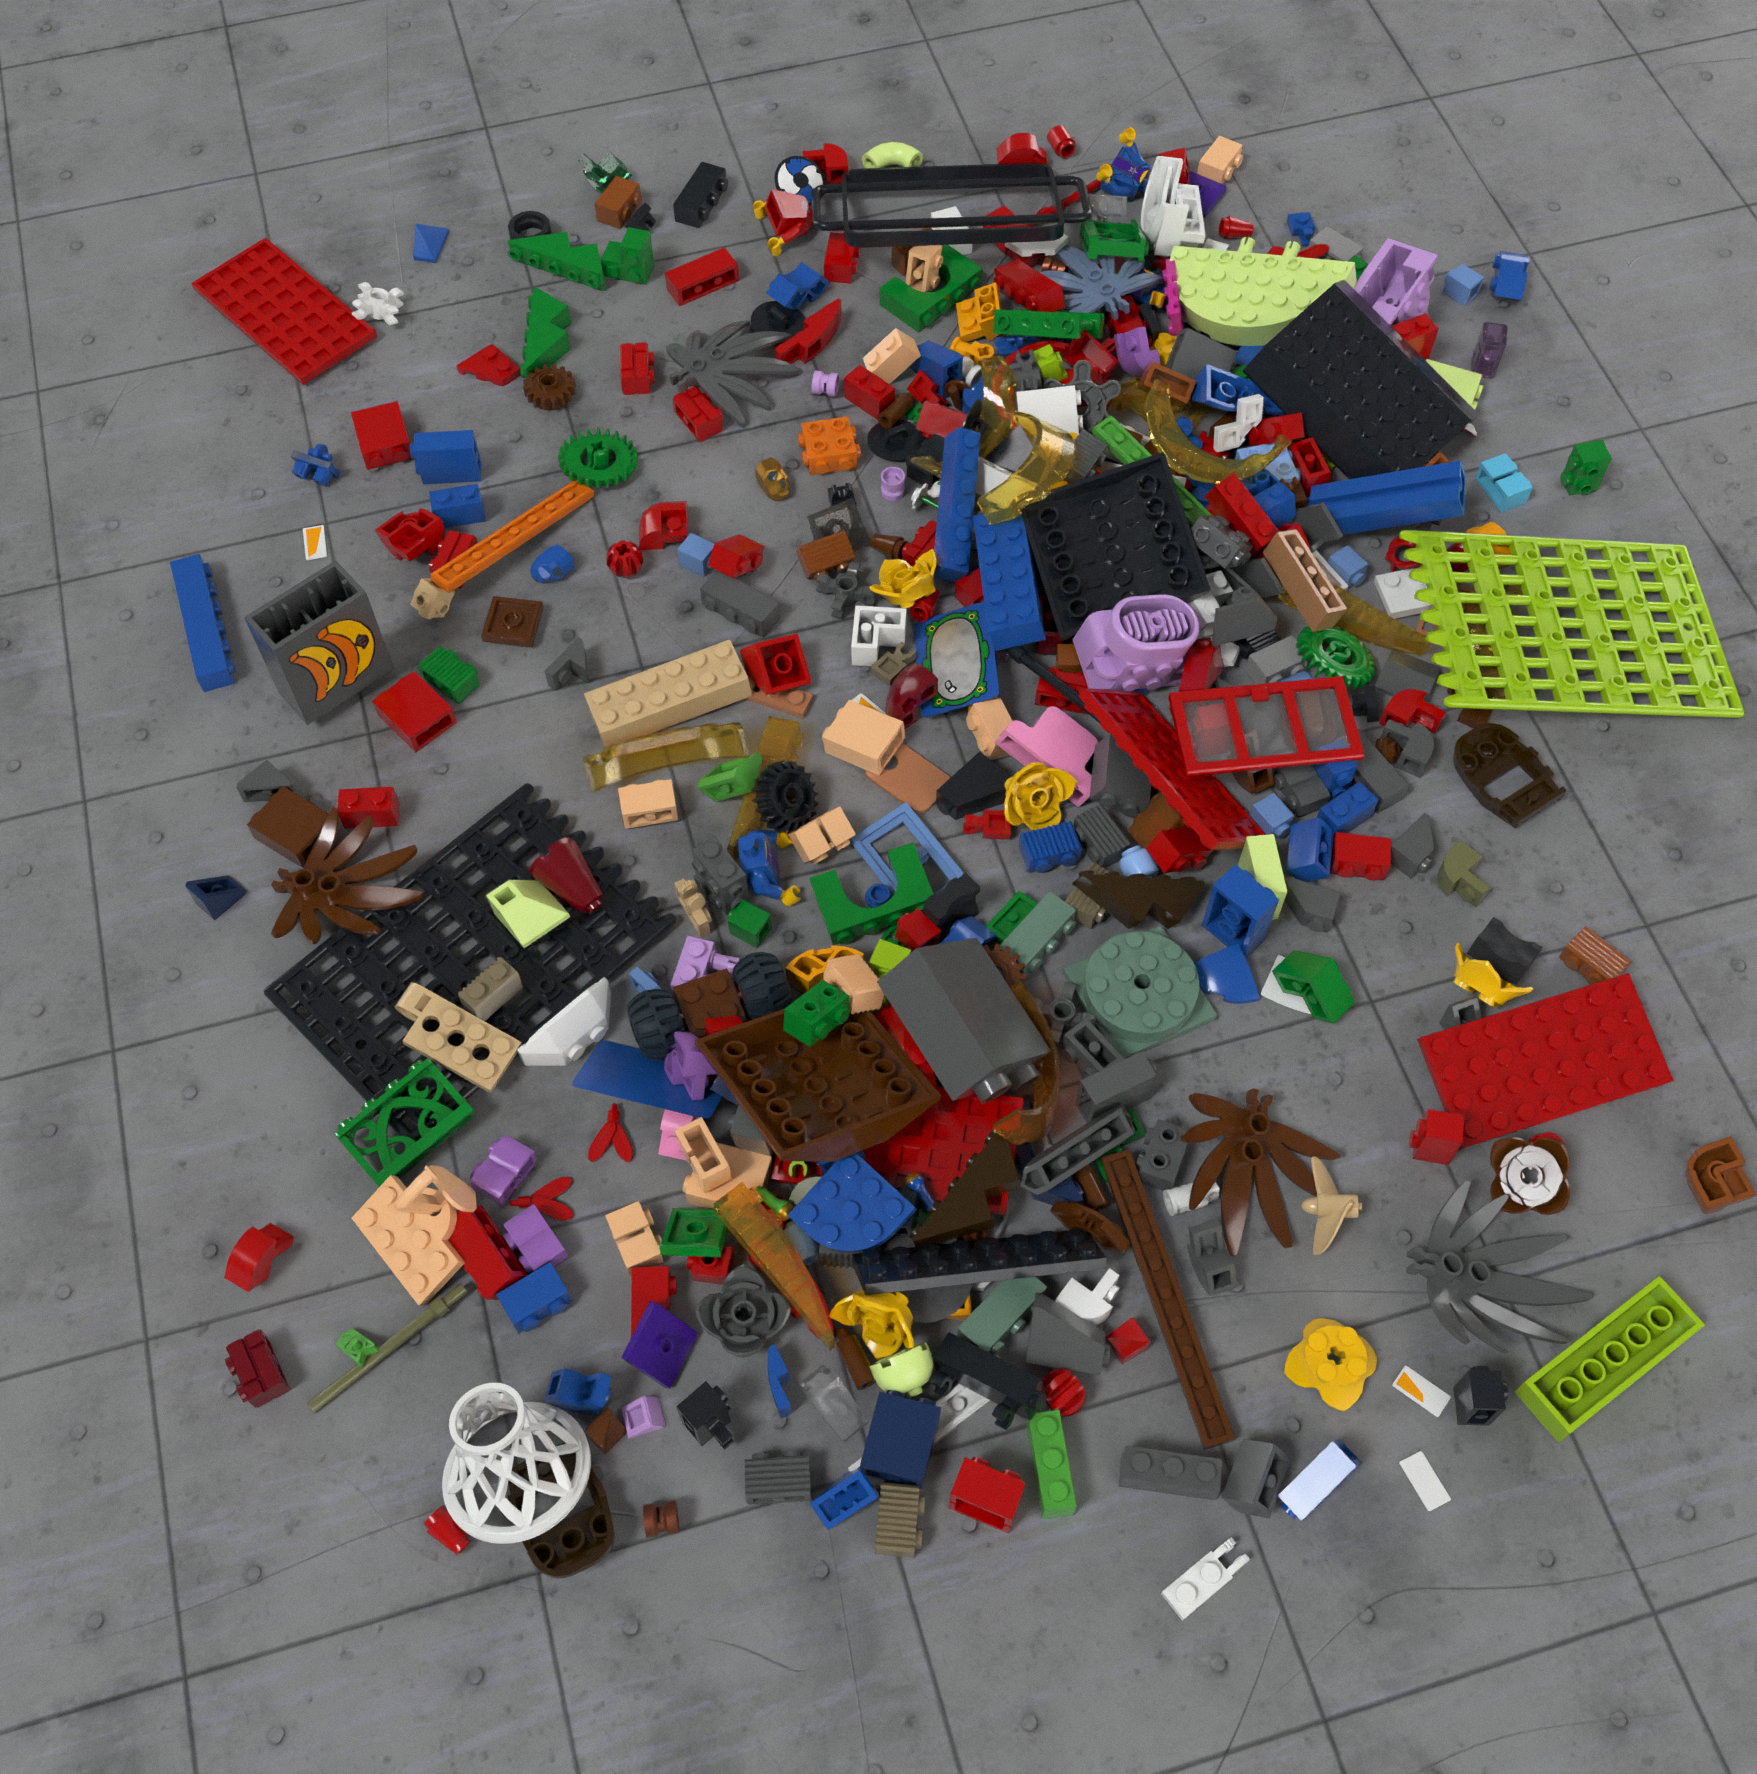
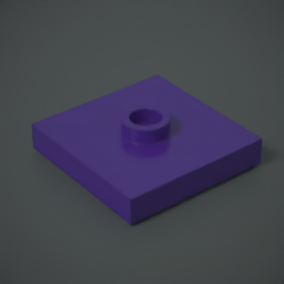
M1189 171V185L1199 186L1203 218H1205L1226 192V186Z
M649 1302L621 1358L662 1387L671 1389L698 1332L658 1303Z

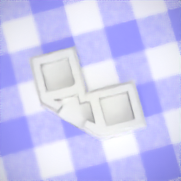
M1064 234L1060 239L1054 241L1005 243V247L1022 257L1032 256L1034 253H1045V256L1055 255L1069 243V236Z
M1256 394L1238 399L1236 422L1214 428L1213 449L1217 453L1240 447L1245 441L1244 437L1253 426L1256 427L1260 423L1263 412V396Z

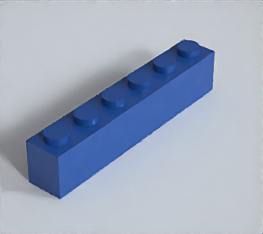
M962 427L956 428L944 439L934 547L937 559L934 577L950 582L959 580L967 575L969 571L981 433Z
M200 554L170 561L196 678L203 692L234 684L232 674L236 673V668L232 658H228L227 655L231 653V648L227 638H223V634H227L223 620L218 617V615H222V610L218 600H214V596H218L214 582L209 579L213 577L210 564L208 562L204 563Z

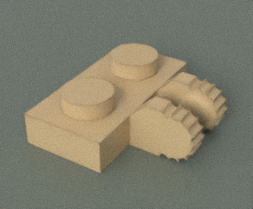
M683 878L675 882L676 896L700 938L711 934L709 923L712 922L707 908L703 907L706 901L702 893H697L698 887L695 881H685Z

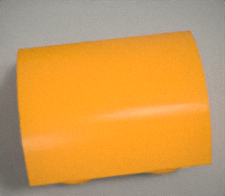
M996 282L975 289V297L956 303L960 337L965 342L985 336L987 341H991L999 335L993 334L995 309L1002 310Z

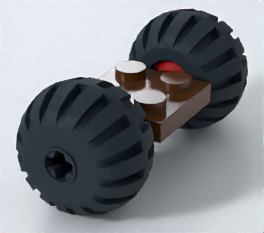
M758 952L748 954L740 959L732 972L736 990L727 968L674 986L673 991L680 1010H678L672 995L666 990L650 989L636 995L627 1005V1014L642 1055L647 1059L664 1060L667 1054L676 1048H668L676 1043L674 1032H685L682 1021H685L689 1033L702 1038L705 1037L706 1018H723V1016L737 1015L742 1023H745L747 1020L743 1009L750 1020L785 1009L792 1003V997L785 973L777 957L771 953Z

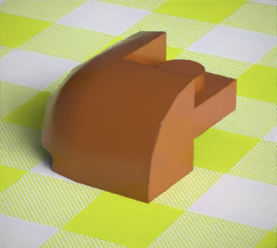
M1731 1136L1700 1147L1693 1152L1688 1160L1685 1172L1688 1186L1704 1214L1719 1212L1727 1206L1751 1199L1756 1195L1742 1169L1746 1162Z

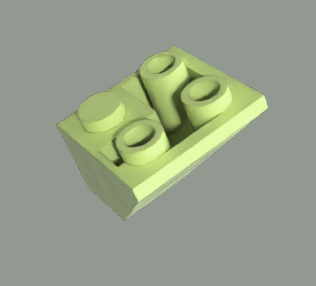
M508 880L486 895L494 914L523 948H526L570 918L569 913L537 880Z

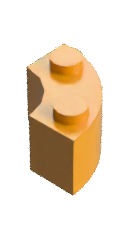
M831 945V948L815 951L814 949L808 950L797 956L785 967L787 982L802 993H806L820 981L824 980L823 974L826 970L828 959L860 954L864 961V953L837 945Z

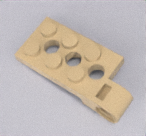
M411 982L395 1005V1009L399 1013L415 1021L403 1039L404 1045L489 1093L493 1091L517 1054V1050L522 1046V1043L417 983ZM429 1019L437 1020L440 1024L439 1028L434 1032H427L423 1029V1024ZM460 1033L464 1036L465 1040L459 1046H452L448 1043L450 1035ZM484 1047L489 1050L490 1054L485 1060H477L473 1057L474 1050Z

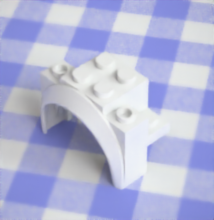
M1157 156L1144 194L1140 225L1143 235L1146 236V240L1151 246V250H1154V255L1169 257L1171 256L1173 246L1197 248L1198 243H1204L1206 235L1199 186L1178 183L1183 159Z

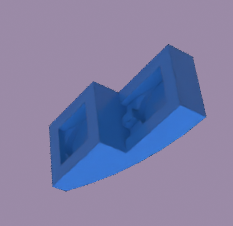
M774 1344L769 1347L768 1376L772 1397L778 1414L782 1419L792 1414L791 1404L781 1384L789 1381L790 1378L789 1372Z

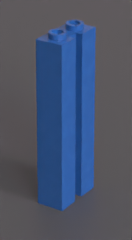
M1460 460L1311 486V494L1307 497V506L1324 502L1343 535L1464 516L1466 475Z

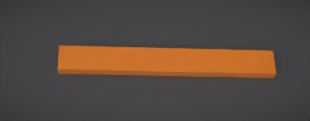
M577 480L572 481L431 573V581L447 593H450L594 497V490L586 487V484H577Z

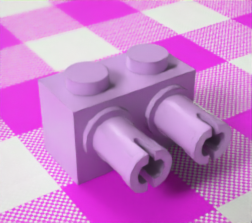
M687 936L670 984L673 999L677 1000L673 991L674 986L709 975L713 970L720 971L727 968L729 974H733V968L741 958L718 954L717 950H715L714 942Z

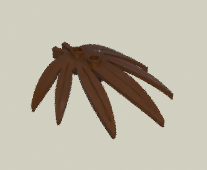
M335 806L332 807L310 851L304 869L289 873L288 870L279 868L278 874L283 881L277 882L273 880L271 884L277 893L288 892L292 894L275 922L271 932L273 938H280L291 932L296 926L300 915L301 928L305 937L311 944H317L321 938V925L315 913L316 911H321L330 921L351 932L369 935L380 934L381 930L379 927L338 906L357 910H385L401 907L424 897L423 892L417 890L370 885H348L378 879L399 869L417 854L418 849L416 845L335 872L347 864L363 847L373 827V820L371 816L366 817L332 852L339 826V813Z
M1255 1088L1247 1091V1105L1244 1109L1211 1095L1191 1094L1189 1101L1195 1109L1206 1116L1219 1118L1220 1120H1211L1197 1124L1181 1135V1141L1185 1143H1202L1220 1135L1224 1136V1139L1210 1152L1198 1170L1190 1193L1189 1209L1194 1210L1201 1203L1215 1183L1229 1157L1221 1191V1221L1225 1243L1231 1256L1237 1255L1249 1204L1253 1167L1256 1193L1263 1216L1282 1247H1292L1283 1202L1267 1154L1271 1156L1274 1163L1289 1180L1316 1197L1317 1190L1314 1175L1288 1149L1311 1158L1315 1156L1319 1159L1335 1160L1341 1157L1339 1153L1293 1128L1269 1120L1267 1107L1271 1104L1273 1096L1269 1094L1262 1096L1259 1104L1257 1099L1259 1090Z

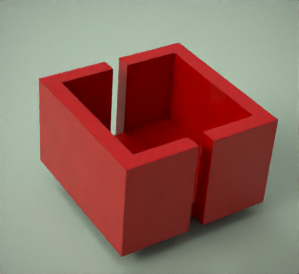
M965 1457L950 1493L949 1509L1009 1534L1026 1482L1021 1481V1477L1012 1471L1003 1470L999 1472L990 1468L991 1464L981 1458L973 1457L970 1460Z

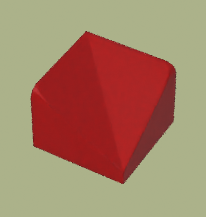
M1133 1317L1105 1337L1121 1364L1144 1352L1150 1345V1341Z

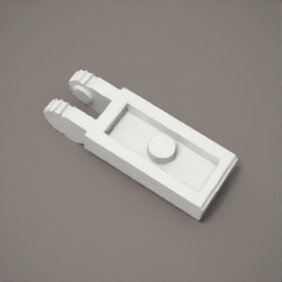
M1232 1537L1214 1552L1210 1551L1161 1592V1595L1182 1621L1231 1581L1232 1575L1250 1561V1558L1245 1553L1235 1559L1233 1564L1226 1569L1218 1560L1234 1548L1236 1541Z

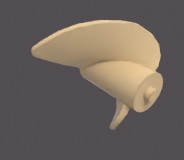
M1314 1156L1311 1158L1317 1197L1304 1200L1301 1208L1306 1213L1317 1215L1313 1254L1317 1256L1324 1253L1330 1246L1344 1218H1358V1210H1362V1203H1358V1195L1339 1194L1326 1167L1319 1158Z

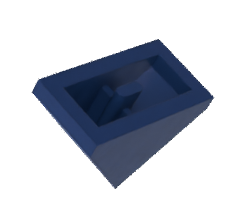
M229 875L187 881L185 885L197 906L213 920L221 916L246 893V890Z

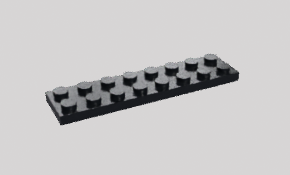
M1071 1228L1069 1231H1043L1040 1234L1033 1235L1014 1234L1011 1237L1005 1238L985 1237L977 1241L956 1240L949 1244L937 1245L927 1243L921 1247L907 1248L898 1246L892 1250H865L862 1253L852 1254V1265L864 1294L873 1295L1106 1269V1256L1092 1235L1086 1230Z

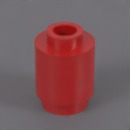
M1055 126L1048 132L1047 141L1057 156L1068 158L1075 152V141L1065 126Z

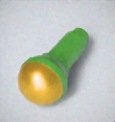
M760 1185L756 1187L754 1193L771 1208L777 1220L786 1221L790 1218L788 1214L793 1210V1206L789 1201L778 1199Z

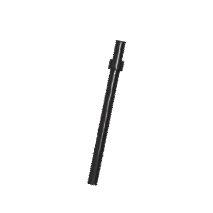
M1021 646L1004 649L1016 663L1025 665L1100 723L1095 715L1085 709V703L1080 699L1079 694L1031 658L1027 650Z

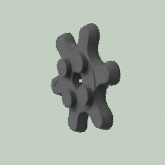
M1080 360L1074 365V377L1070 383L1062 384L1057 379L1049 378L1044 381L1042 388L1075 385V390H1080L1081 399L1088 406L1085 413L1081 414L1077 411V415H1082L1083 429L1090 433L1093 427H1095L1096 422L1100 423L1110 416L1107 412V403L1121 393V384L1117 380H1108L1102 385L1095 384L1091 379L1092 369L1090 363L1086 360Z

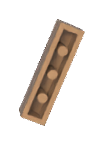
M1297 529L1277 532L1264 549L1263 554L1311 631L1331 629L1346 612V606Z

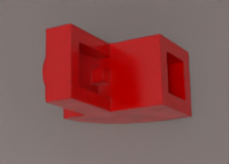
M1013 134L996 148L998 164L1042 163L1047 165V154L1043 148L1037 147L1036 136L1033 134Z
M823 143L824 149L802 151L803 157L812 160L823 173H826L827 184H842V174L848 172V160L846 152L841 147Z
M1407 689L1398 692L1391 698L1382 713L1379 724L1385 727L1388 719L1401 723L1406 727L1411 722L1415 724L1418 722L1435 734L1440 728L1446 712L1435 705L1425 702L1426 692L1417 689Z
M272 1223L267 1224L260 1230L252 1226L234 1246L227 1262L224 1278L247 1292L251 1291L268 1279L272 1259L292 1246L294 1236Z

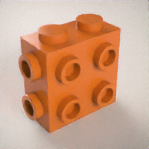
M848 416L801 423V433L797 434L799 448H804L802 452L803 466H808L810 475L857 468V458H861L860 445L854 442L857 439L856 429L854 425L850 426Z

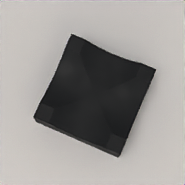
M966 873L958 879L953 878L950 880L944 890L938 894H932L924 903V914L941 930L938 944L946 938L951 926L957 920L970 916L974 918L979 914L976 895L980 893L981 887Z
M1493 917L1485 929L1478 935L1467 954L1476 960L1489 961L1501 979L1517 985L1543 947L1535 942H1528L1515 937L1505 928L1500 920Z

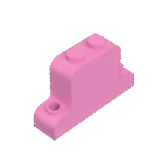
M1054 706L1048 707L1032 727L1018 720L1012 721L995 741V744L1024 766L1033 762H1041L1046 767L1059 768L1072 775L1078 782L1074 793L1068 800L1077 807H1080L1090 797L1092 775L1085 770V765L1094 753L1095 745L1098 741L1086 728L1082 727L1059 708Z

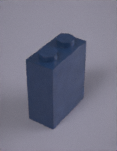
M888 1390L887 1393L879 1391L860 1463V1468L866 1476L897 1484L920 1486L919 1489L922 1490L941 1416V1407L936 1406L934 1401L926 1398H918L915 1401L905 1398V1394L898 1391Z

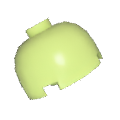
M922 1342L915 1345V1348L911 1350L904 1349L870 1365L869 1368L877 1385L885 1393L888 1390H894L905 1394V1398L909 1399L923 1392L921 1386L930 1380L933 1374L934 1363L927 1342Z

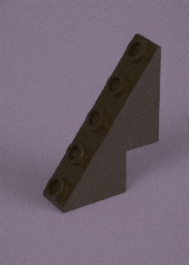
M1086 870L1079 872V878L1073 881L1072 884L1128 929L1139 924L1147 913L1169 929L1181 922L1205 882L1196 880L1195 877L1191 876L1180 879H1171L1169 875L1148 878L1145 874L1141 873L1130 876H1121L1119 872L1098 875L1095 874V871Z
M1000 1127L997 1131L993 1129L984 1141L985 1147L979 1154L974 1153L966 1164L967 1170L961 1177L956 1176L951 1181L945 1198L942 1201L937 1200L929 1210L928 1214L930 1217L923 1225L920 1223L914 1228L910 1239L913 1240L915 1247H921L927 1243H941L994 1227L987 1198L1021 1189L1003 1127Z

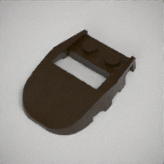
M1482 724L1457 740L1453 755L1455 769L1464 784L1484 808L1512 827L1517 828L1523 821L1553 802L1561 800L1567 790L1564 786L1560 789L1551 779L1554 773L1548 765L1544 766L1537 757L1539 753L1532 746L1527 748L1519 742L1517 734L1500 724ZM1517 766H1520L1534 780L1502 801L1497 797H1491L1484 791L1485 786Z
M576 1453L560 1455L559 1457L567 1470L569 1478L573 1477ZM535 1460L538 1479L557 1484L550 1463ZM526 1461L512 1467L513 1472L529 1481ZM592 1466L587 1487L595 1505L560 1521L553 1528L539 1536L522 1541L534 1565L548 1577L566 1578L573 1576L600 1562L610 1552L614 1544L615 1532L607 1494ZM509 1481L510 1495H508V1501L521 1511L524 1490Z

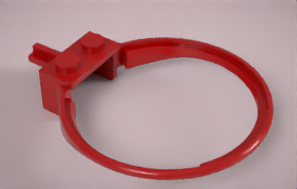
M1085 330L1081 333L1080 339H1073L1071 344L1051 340L1027 345L1010 354L999 365L992 384L994 404L1005 424L1012 431L1019 425V422L1006 407L1002 395L1004 373L1008 366L1016 359L1018 351H1020V356L1029 353V349L1035 351L1050 344L1054 352L1058 351L1064 355L1063 360L1072 368L1080 360L1088 361L1091 368L1099 367L1103 382L1106 383L1112 377L1119 363L1111 354L1116 350L1114 338H1107L1100 344ZM1040 439V440H1037V441H1038V442H1042V441L1047 440V439Z

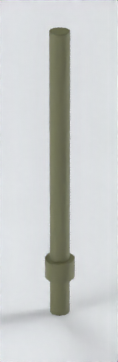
M460 1283L442 1298L438 1296L429 1303L430 1307L379 1346L377 1353L367 1356L363 1367H359L356 1364L307 1403L314 1413L437 1316L441 1318L450 1311L448 1308L468 1293L467 1290Z

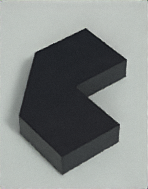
M1146 302L1139 305L1142 321H1145L1147 334L1154 343L1162 331L1155 312L1151 311L1149 304Z

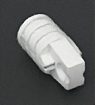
M1216 1181L1196 1209L1204 1207L1209 1202L1219 1198L1220 1190ZM1193 1182L1163 1191L1164 1203L1171 1216L1192 1211L1189 1209V1199Z

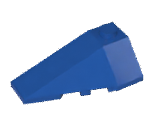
M1208 364L1204 366L1194 379L1196 383L1192 391V401L1214 409L1237 412L1238 399L1260 394L1264 397L1262 414L1285 415L1251 380Z

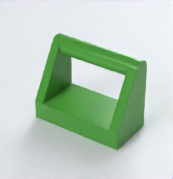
M754 753L719 764L700 779L697 788L714 802L752 792L755 785L754 780L757 778L762 763L761 754Z

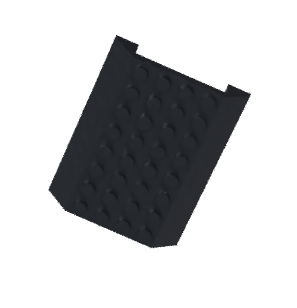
M1345 280L1336 282L1272 338L1243 370V373L1285 415L1302 412L1304 434L1308 438H1314L1318 448L1348 479L1422 467L1460 431L1462 432L1479 416Z

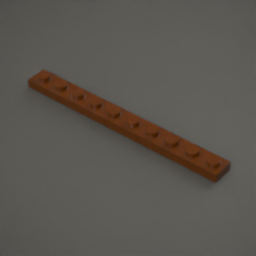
M1130 1149L1101 1157L1102 1167L1127 1237L1131 1242L1132 1251L1203 1449L1206 1450L1235 1440L1232 1428Z

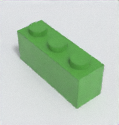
M1060 1411L1035 1413L1030 1421L1026 1420V1429L1041 1518L1043 1520L1074 1515L1077 1506Z

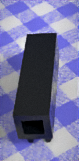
M950 1332L932 1354L937 1370L930 1380V1383L936 1386L934 1392L945 1397L949 1393L953 1382H956L998 1404L992 1412V1416L997 1418L995 1425L1005 1430L1010 1427L1015 1414L1030 1421L1034 1414L1039 1412L1045 1405L1047 1395L1042 1379Z

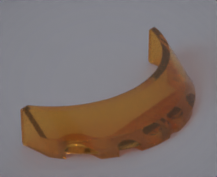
M1019 981L1012 985L1010 989L1051 1050L1048 1055L1034 1065L1041 1075L1034 1082V1109H1017L993 1123V1130L1012 1144L1022 1145L1025 1142H1034L1042 1139L1052 1129L1058 1110L1061 1069L1056 1043L1047 1020L1031 993Z

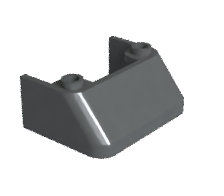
M1324 502L1296 509V517L1284 523L1300 524L1311 546V553L1316 550L1318 552L1320 550L1319 546L1322 543L1340 539L1343 536ZM1251 556L1243 566L1231 567L1263 600L1284 592L1283 587L1264 557L1253 560Z
M1199 550L1198 553L1205 574L1222 571L1233 590L1232 594L1225 601L1228 605L1215 609L1212 645L1215 647L1274 630L1277 626L1278 616L1261 596L1231 568L1222 567L1202 550Z

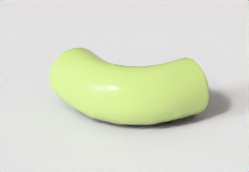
M901 142L879 144L862 156V163L865 168H884L889 165L919 167L923 160V153Z

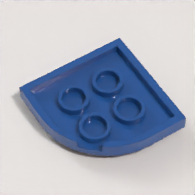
M857 1153L837 1160L788 1216L821 1245L838 1252H857L871 1250L885 1243L917 1209Z

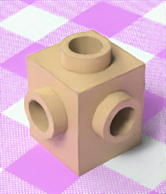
M421 578L418 587L414 591L410 605L418 610L420 616L426 619L444 618L449 610L455 591L447 593L431 581V578Z

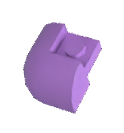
M1139 327L1114 335L1119 363L1122 370L1130 377L1141 378L1146 365L1152 361L1160 364L1158 349H1149L1146 327Z
M674 1032L676 1043L668 1048H676L667 1054L664 1070L672 1085L684 1084L692 1101L702 1100L705 1087H708L709 1084L708 1075L716 1074V1072L696 1047L695 1040L699 1039L698 1037L688 1032Z

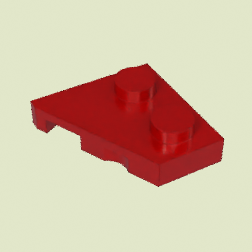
M493 343L456 365L457 371L461 375L468 372L476 375L478 380L490 381L502 387L521 376L520 368Z

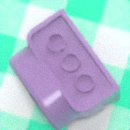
M1387 238L1357 280L1354 290L1390 326L1424 313L1428 315L1429 286L1435 278L1432 266L1438 259V255Z
M1165 594L1127 597L1119 601L1112 610L1092 613L1086 618L1073 638L1088 688L1133 691L1143 688L1154 690L1159 687L1179 686L1187 651L1199 634V621L1193 609L1186 602L1175 596Z

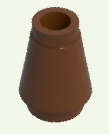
M875 533L871 538L870 546L892 560H903L901 552L908 542L903 537Z

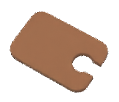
M901 743L892 756L898 762L896 768L892 770L884 769L880 775L865 770L866 777L900 803L907 802L917 814L926 813L936 803V790L950 779L946 773L903 743Z

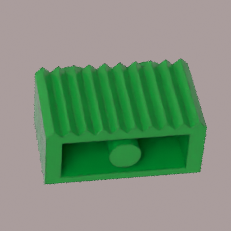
M441 645L417 665L423 679L457 704H460L465 697H468V694H471L472 691H475L476 687H479L478 671L469 662L464 664L453 650L449 649L446 651Z

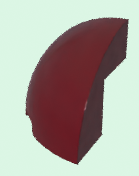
M911 664L895 678L889 689L886 699V715L903 721L904 729L916 723L917 707L938 694V678L927 668L919 664Z

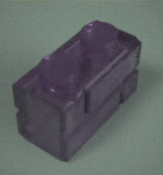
M1483 323L1471 358V371L1482 374L1481 378L1492 379L1495 377L1507 344V326L1505 324Z

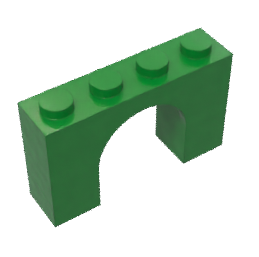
M941 245L943 262L939 268L938 276L947 284L943 289L935 292H921L913 289L896 276L879 288L880 306L918 333L931 326L935 320L945 315L956 303L962 302L975 289L982 286V268L949 245Z
M913 842L887 851L889 863L897 881V889L889 901L878 907L864 908L853 904L846 897L835 869L809 878L832 945L847 944L856 937L873 935L880 929L891 925L897 926L898 920L904 914H911L918 908L924 913V903L934 893Z

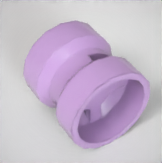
M815 370L812 379V394L820 395L821 393H826L828 396L836 397L839 388V373L824 374L823 371Z
M888 467L882 471L881 495L884 499L898 501L903 498L905 494V473L902 469Z

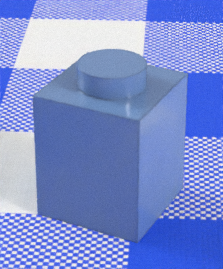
M1462 263L1456 269H1451L1445 276L1443 293L1465 306L1479 294L1484 277Z
M690 533L677 549L679 565L705 577L710 569H713L708 564L714 543Z
M1345 546L1329 557L1328 564L1345 581L1348 589L1353 586H1359L1365 580L1368 563L1350 546Z
M1275 793L1254 804L1250 816L1267 835L1274 834L1275 838H1283L1291 831L1294 814Z

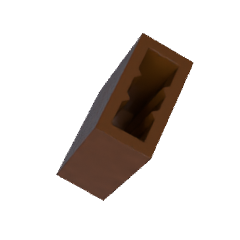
M282 786L277 793H274L269 798L265 806L251 817L247 826L254 839L304 868L310 851L329 813Z

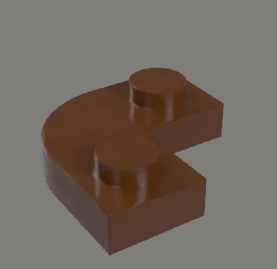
M1055 1201L1050 1210L1067 1229L1081 1228L1086 1230L1106 1250L1126 1253L1131 1244L1122 1234L1123 1230L1121 1227L1091 1208L1074 1201L1069 1203Z

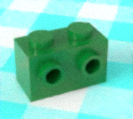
M1603 440L1574 445L1560 476L1561 484L1565 486L1569 496L1587 494L1598 490L1612 459Z
M820 981L784 1009L783 1031L811 1047L848 1019L850 1014V996L828 982Z

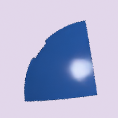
M1239 943L1194 962L1198 972L1199 987L1202 992L1209 995L1212 991L1217 995L1224 996V1002L1244 1004L1259 1001L1260 997L1253 975Z

